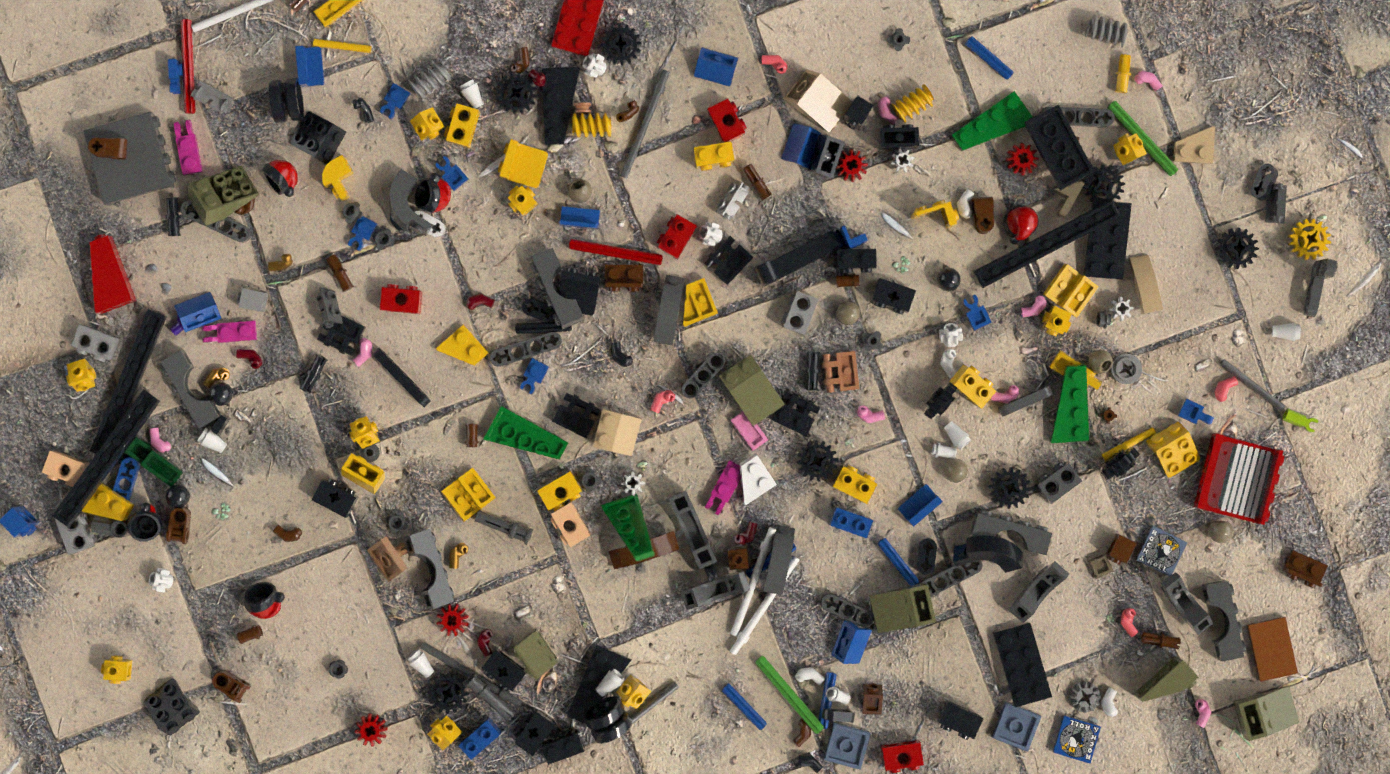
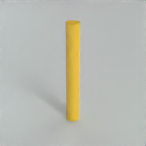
M322 39L313 40V46L364 53H371L372 48L370 45Z
M1151 427L1102 454L1103 459L1106 461L1117 451L1122 449L1125 451L1156 434L1154 428Z

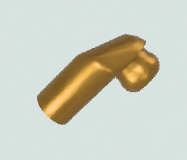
M283 254L281 256L282 261L268 262L269 272L285 270L293 264L291 254Z
M226 368L212 369L202 384L210 388L217 380H228L230 372Z
M459 543L450 550L449 568H459V558L467 554L469 550L465 543Z

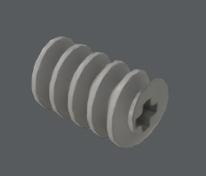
M1094 14L1089 20L1085 38L1091 33V39L1098 35L1100 42L1106 37V43L1113 39L1115 46L1118 41H1121V47H1123L1128 33L1127 23L1124 22L1120 26V22L1116 20L1112 25V19L1109 18L1105 23V17H1100L1098 20L1097 15Z
M441 61L440 66L435 62L433 63L434 70L427 67L428 74L421 71V78L415 75L414 83L407 80L417 96L425 99V91L432 94L431 87L438 90L437 83L444 86V79L449 82L451 81V76Z

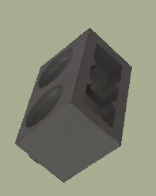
M1069 462L1058 463L1053 467L1054 471L1049 475L1045 473L1037 479L1039 482L1035 484L1050 504L1082 482ZM1065 470L1070 474L1067 481L1061 479V473ZM1048 482L1054 484V490L1050 493L1045 489Z

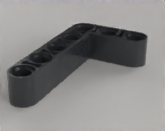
M838 228L773 261L769 260L755 267L754 272L763 288L844 247L846 244Z

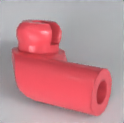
M762 55V65H772L779 74L786 72L787 64L779 55Z
M1235 376L1222 380L1217 384L1215 397L1219 402H1224L1227 399L1229 388L1238 385Z
M671 390L657 393L650 410L659 413L662 404L675 400V394Z
M1127 608L1122 612L1120 623L1130 637H1133L1139 632L1132 624L1136 612L1132 608Z

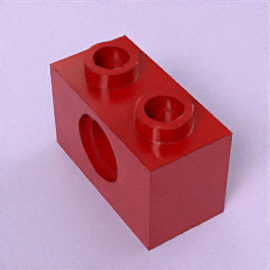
M727 98L707 108L723 143L732 142L745 135L744 130L747 127L742 118L738 119L736 115L738 109L734 101L730 102ZM730 116L734 122L727 126L722 120L724 117Z
M387 284V287H382L381 311L421 313L422 291H419L418 287L406 286V289H399V285ZM399 294H405L406 301L403 304L397 302Z
M919 740L881 745L884 769L889 771V773L901 772L903 768L918 770L920 766H924L921 742ZM906 753L908 758L906 761L900 762L898 761V755Z

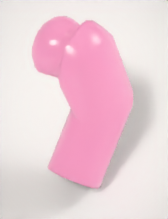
M1140 71L1134 77L1137 84L1149 83L1155 92L1163 87L1155 74L1151 72Z
M1037 296L1032 307L1021 308L1022 318L1040 315L1047 305L1045 297Z
M367 338L359 340L360 354L353 359L358 367L372 356V343Z
M865 405L858 407L857 414L866 423L885 420L883 410L873 413Z
M159 428L149 429L152 447L161 453L169 451L171 444L169 441L164 442L160 439Z

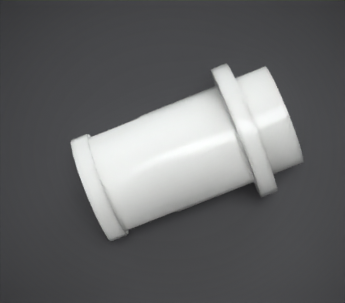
M939 442L933 444L932 455H935L936 458L940 456L955 459L957 448L944 446Z
M830 687L826 691V697L831 702L837 701L846 705L850 701L849 693L840 691L837 687Z

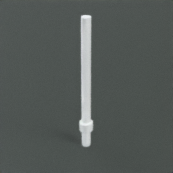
M253 0L193 24L191 27L194 32H197L273 0Z
M769 527L765 540L761 542V550L748 583L750 590L744 594L730 632L733 636H737L766 556L773 546L771 543L776 529Z
M795 556L790 560L787 578L799 562V559ZM767 594L744 630L739 632L736 637L738 639L730 649L732 654L736 655L742 645L747 643L750 633L776 594Z

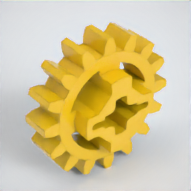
M1304 219L1302 223H1296L1297 228L1293 227L1290 229L1293 234L1288 235V238L1292 239V242L1288 243V245L1294 246L1291 252L1297 251L1298 258L1304 255V260H1308L1310 257L1312 260H1315L1317 256H1324L1322 251L1326 252L1329 250L1326 245L1331 244V241L1327 240V237H1330L1331 234H1326L1325 232L1328 227H1321L1322 221L1315 224V219H1311L1310 222L1308 219ZM1305 227H1312L1309 232L1302 230ZM1311 236L1310 240L1313 242L1308 243L1309 239L1307 237ZM1311 247L1317 249L1314 252H1307Z

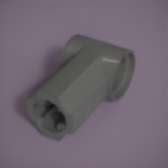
M94 516L91 524L93 533L111 535L116 538L130 535L127 527L128 520L119 521ZM120 524H123L125 527L124 533L119 531Z

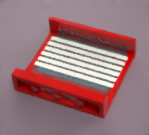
M1212 433L1193 507L1265 525V522H1268L1270 517V511H1268L1270 503H1273L1275 498L1274 486L1278 484L1280 474H1278L1279 467L1283 465L1285 458L1283 450Z

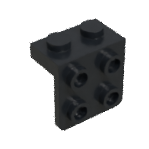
M309 111L294 134L291 145L328 164L343 140L346 131Z
M567 268L566 271L562 270L559 295L566 299H576L582 314L594 315L601 278L597 277V273L586 271L585 274H579L577 269Z
M175 679L167 681L144 700V704L157 728L169 736L178 732L182 726L192 721L200 713L197 706L187 701Z

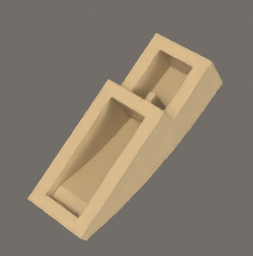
M1149 255L1129 258L1141 314L1163 310L1157 280Z

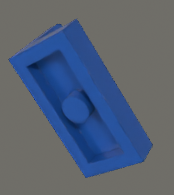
M295 46L299 85L301 87L324 85L322 49L320 47L305 48L304 46Z
M701 48L694 76L731 86L738 58Z
M793 124L781 159L808 169L819 134L822 133L809 126Z
M562 206L559 225L598 230L600 210Z
M845 225L839 229L847 249H853L868 241L866 234L851 239Z
M211 292L174 306L185 332L222 319Z
M925 484L901 504L898 510L914 527L943 501Z
M844 621L831 655L843 664H859L872 630L869 628H859L850 621Z

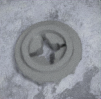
M1132 354L1119 355L1112 363V377L1122 384L1136 382L1142 373L1141 362ZM1123 364L1126 366L1133 365L1129 369V374L1126 372L1119 373L1123 369Z
M1080 682L1072 688L1070 702L1076 710L1086 713L1094 711L1099 706L1101 696L1099 689L1094 684ZM1082 691L1086 694H1091L1090 697H1088L1090 704H1088L1085 700L1081 701V698L1083 697Z

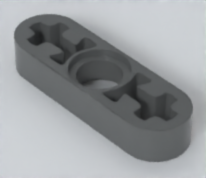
M1046 386L998 409L1003 417L1053 395L1050 386Z

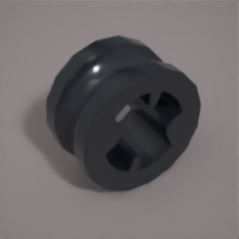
M713 564L709 567H704L710 583L713 582V579H719Z

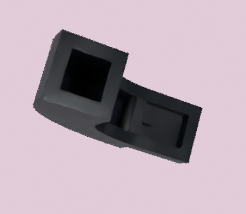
M987 535L967 537V543L953 547V563L956 566L984 560L996 563L1005 573L1023 568V552L1014 543L1000 537Z

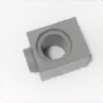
M242 288V292L238 293L237 303H239L240 308L265 312L268 293Z

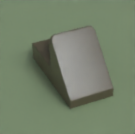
M1074 183L1061 191L1059 188L1053 190V192L1065 198V200L1061 199L1056 208L1059 210L1057 216L1061 218L1067 216L1085 183Z

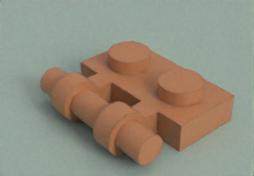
M855 351L836 353V361H831L830 354L823 355L822 368H824L825 380L823 381L824 385H826L827 393L834 392V384H839L840 391L860 389ZM832 367H837L838 378L833 379Z

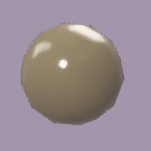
M584 179L573 180L568 187V195L574 202L583 203L591 197L592 187Z
M844 301L837 307L836 317L842 324L852 325L858 321L860 309L854 302Z
M1105 350L1094 351L1089 356L1088 361L1091 370L1099 374L1108 372L1113 363L1111 355Z
M955 458L945 464L943 471L947 480L958 483L966 478L968 468L964 461Z
M1214 521L1210 524L1208 532L1213 541L1225 543L1232 537L1233 528L1228 521Z

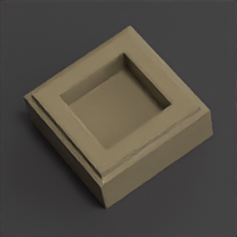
M1106 554L1088 561L1095 579L1114 572Z

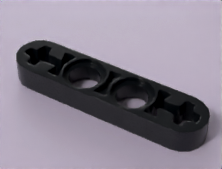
M380 347L372 354L421 406L425 407L431 402L430 398Z

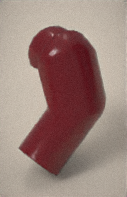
M534 69L528 73V77L533 80L536 86L541 87L546 83L543 73H538Z
M478 293L467 299L466 307L469 310H474L476 306L483 304L492 308L495 300L482 293Z
M237 349V359H247L253 369L260 368L262 358L255 350Z
M748 522L747 530L735 536V543L739 546H744L752 542L755 538L758 524Z
M483 629L477 640L484 658L493 654L489 647V642L493 636V632L490 629Z

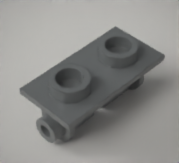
M1274 185L1270 196L1266 199L1265 223L1285 224L1287 185Z
M320 287L317 301L320 311H324L321 313L323 325L326 328H331L335 322L342 324L343 321L335 291Z

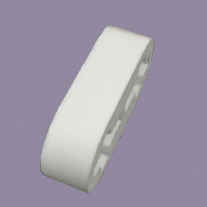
M415 211L417 215H423L422 218L435 226L440 224L439 228H441V231H437L434 234V230L431 228L428 233L429 235L441 237L445 233V225L440 220L423 211Z

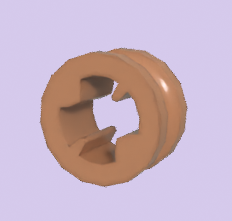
M575 103L574 107H576L574 113H591V110H589L591 103Z

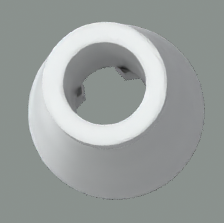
M473 79L460 86L462 90L460 92L473 108L476 109L484 104L478 84Z
M1294 322L1277 326L1272 325V337L1291 341L1300 340V324Z
M953 421L944 427L955 448L958 447L961 450L971 441L970 435Z
M205 428L197 440L201 443L200 445L222 453L227 446V443L213 433L211 429L208 430L207 428Z
M417 649L408 656V664L425 678L434 672L423 651L421 652Z
M616 669L609 670L601 683L596 687V691L604 697L607 693L622 685L624 681L623 676Z

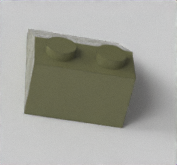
M751 354L719 376L753 426L785 405Z
M1174 656L1133 695L1140 701L1145 702L1191 689L1197 683L1196 679L1199 677L1184 660Z

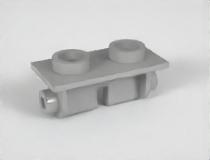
M199 81L197 90L194 89L191 94L194 100H198L205 105L209 102V107L219 111L221 114L230 113L233 98Z
M738 180L732 182L727 189L728 193L725 198L721 199L718 203L716 213L723 215L728 220L731 217L733 218L740 207L735 204V201L743 203L749 193V187Z

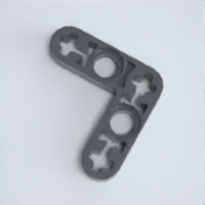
M1326 258L1315 261L1304 306L1305 316H1316L1324 279L1334 277L1337 270L1336 260Z

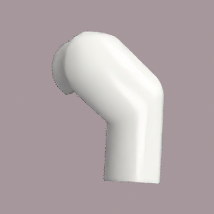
M966 189L957 201L958 212L960 216L966 219L972 216L969 201L974 196V193L969 189Z
M953 349L945 350L940 362L949 378L956 374V370L952 366L954 357H956V352Z
M812 667L801 668L795 675L796 680L799 682L812 679L820 685L825 680Z
M1110 687L1103 696L1101 705L1107 716L1114 717L1117 715L1118 710L1115 708L1112 700L1117 691Z

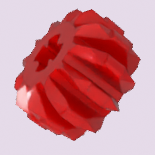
M1020 143L1019 148L1017 145H1013L1014 151L1009 150L1007 152L1011 157L1006 158V162H1012L1008 169L1014 166L1013 173L1016 174L1020 170L1021 176L1025 175V170L1029 174L1032 173L1031 167H1037V164L1033 161L1039 160V157H1033L1037 150L1029 151L1031 149L1030 144L1026 149L1024 143ZM1022 155H1024L1025 161L1023 163H1020V158H1018V156L1021 157Z
M850 149L849 156L842 152L844 159L839 157L838 162L841 164H838L836 169L842 170L837 175L841 176L844 173V181L848 179V176H850L851 182L855 181L854 176L861 180L860 173H867L862 167H867L868 163H862L866 157L862 156L859 158L860 151L853 155V150ZM853 161L855 163L854 166H857V168L849 170L847 163L850 164Z
M448 604V610L442 607L441 612L443 614H437V617L442 620L436 622V624H443V627L440 629L441 632L448 629L447 636L451 634L452 630L454 636H457L458 630L462 633L465 631L462 625H469L467 621H463V619L469 618V615H462L466 610L465 608L458 611L459 604H456L454 609L451 604ZM449 615L451 617L456 616L455 622L457 624L454 625V622L452 624L449 623Z
M369 713L368 719L362 716V722L356 723V726L361 728L355 730L356 734H361L357 740L365 739L363 742L364 746L367 745L368 741H370L371 747L375 745V741L381 744V738L387 737L383 731H387L388 727H382L386 721L383 719L379 722L380 715L378 714L373 719L372 713ZM373 726V731L376 730V732L370 734L368 733L369 730H367V728Z

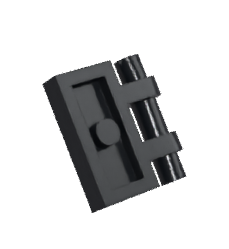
M731 236L726 240H722L714 253L711 252L708 255L709 258L704 262L708 268L714 263L718 266L713 273L726 285L754 258L740 244L734 250L731 245L735 242V239ZM727 251L730 255L722 262L719 257Z
M342 315V324L335 322L331 328H326L323 325L322 328L329 332L327 336L320 333L317 340L323 342V345L327 347L331 346L338 349L339 353L353 356L355 349L349 347L351 341L358 344L366 327ZM335 334L345 338L343 343L333 339Z
M785 391L783 398L788 400L789 403L775 412L772 421L807 437L815 420L808 415L810 411L818 414L820 407L811 400L806 401L798 397L799 395L796 393L791 394ZM794 404L805 408L803 413L792 409Z
M566 393L564 400L570 403L568 407L560 404L552 422L587 439L595 423L594 420L589 419L591 413L598 416L601 409L595 407V404L592 402L587 403L579 399V396ZM575 405L585 410L583 415L573 411Z

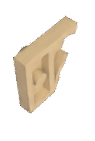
M1212 126L1175 142L1173 162L1213 164L1215 127Z

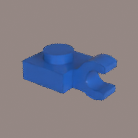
M1185 399L1178 414V417L1193 424H1197V421L1200 420L1211 425L1214 417L1202 412L1204 406L1189 399Z

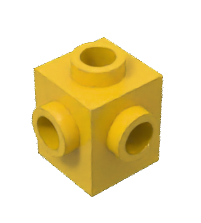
M433 107L419 112L410 120L421 141L427 138L432 140L440 135L439 131L444 128Z
M1127 133L1119 137V142L1113 145L1115 154L1120 159L1122 166L1147 154L1143 147V142L1137 133L1129 136Z
M522 185L520 187L515 186L509 192L510 196L508 199L511 202L508 205L514 212L519 211L525 216L538 205L533 198L535 194L529 187L525 189ZM521 197H524L523 202H519Z
M1052 306L1050 311L1044 314L1042 319L1044 325L1042 328L1047 329L1046 333L1057 337V334L1063 335L1070 328L1071 322L1069 320L1072 313Z
M86 359L67 364L68 375H66L68 385L72 386L76 392L86 391L89 388L95 387L94 379H96V373Z
M367 416L358 418L349 424L352 430L349 432L352 441H357L362 449L380 441L377 435L379 430L374 421L371 422Z
M113 655L102 663L101 674H103V680H109L111 684H121V681L131 679L132 660L123 659V656Z
M629 675L616 691L626 707L631 705L635 709L643 703L651 692L640 680L632 675Z
M445 716L442 720L438 718L430 725L432 730L427 735L443 751L462 731L453 720Z

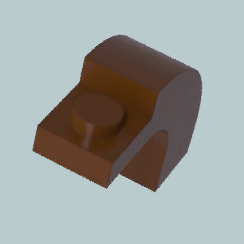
M674 531L650 538L655 556L636 561L626 546L608 551L614 570L679 550Z

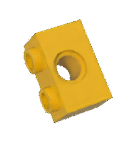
M572 471L537 490L548 511L553 509L554 512L564 506V501L569 499L572 502L581 497L579 493L583 491ZM558 487H563L566 490L565 497L559 498L556 495Z

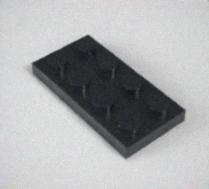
M1059 104L1024 122L1028 133L1060 191L1095 173Z
M1092 200L1091 209L1107 201ZM1113 201L1121 217L1088 233L1084 276L1123 280L1132 203Z
M1031 623L994 632V639L1014 707L1051 698L1052 694Z

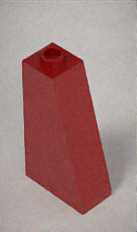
M101 234L94 237L95 240L90 242L96 314H104L137 301L113 237Z

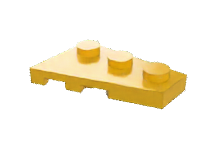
M101 483L82 512L126 521L135 504Z

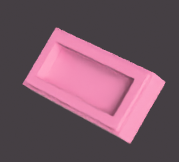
M743 411L731 419L753 451L768 441L757 424L753 426Z

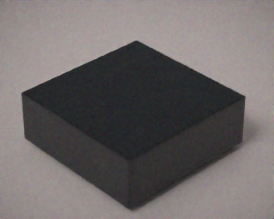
M220 415L211 429L212 432L216 435H221L231 418L226 415Z

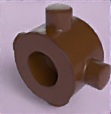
M1107 407V410L1100 413V417H1103L1106 424H1110V421L1117 418V414L1111 410V407Z

